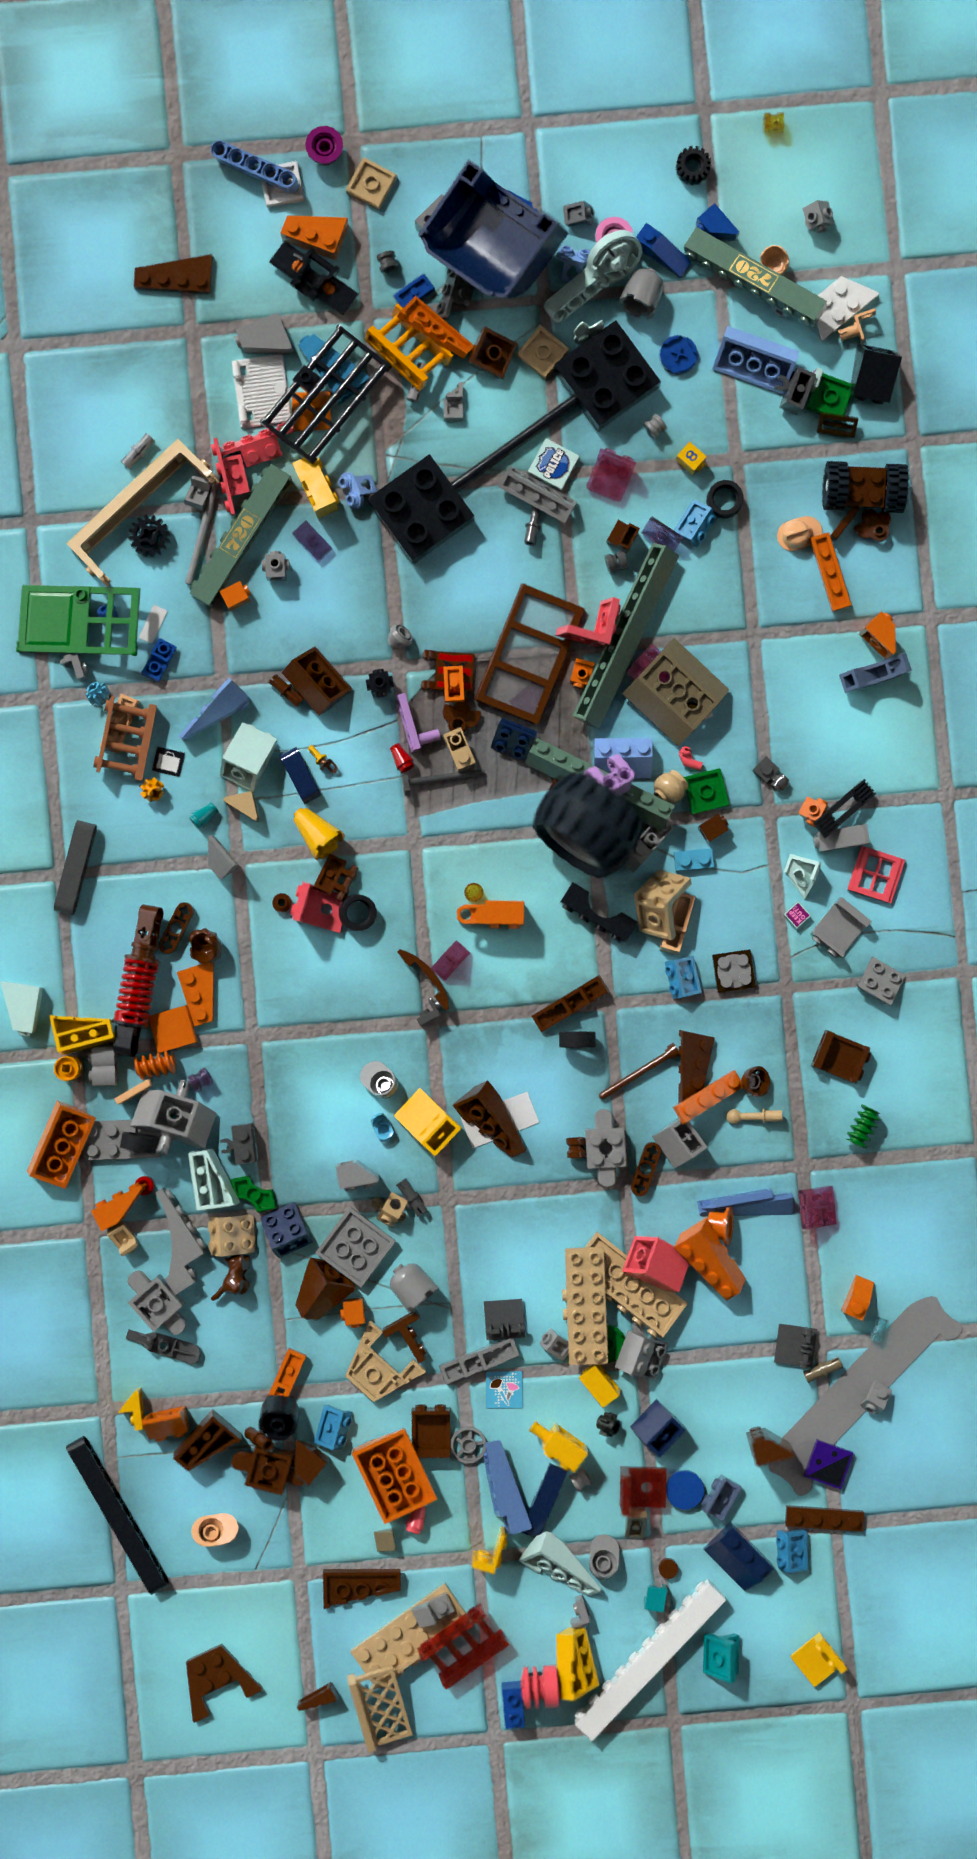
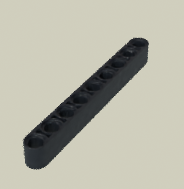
M82 1436L68 1444L66 1449L147 1591L153 1595L167 1587L169 1580L88 1439Z

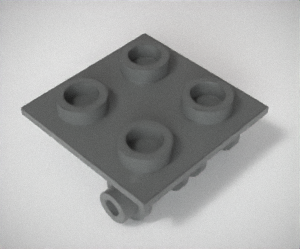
M522 1299L484 1301L487 1340L525 1337Z
M779 1324L774 1362L799 1365L802 1368L812 1367L817 1329Z

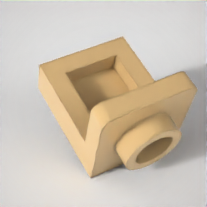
M123 1221L107 1231V1236L119 1248L122 1256L133 1252L138 1246L136 1236Z

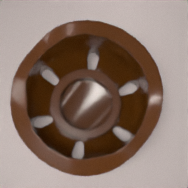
M761 1066L751 1067L744 1072L741 1078V1085L748 1095L761 1097L769 1091L770 1077L765 1068Z

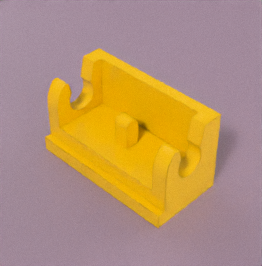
M591 1364L579 1376L580 1381L602 1408L620 1395L621 1389L601 1364Z

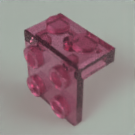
M601 448L586 488L599 495L620 502L631 479L636 462L629 456L623 455L621 457L616 455V452L612 449L605 448L604 450Z

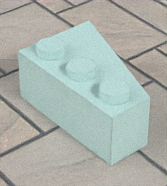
M213 1148L188 1153L197 1211L233 1206L240 1203Z

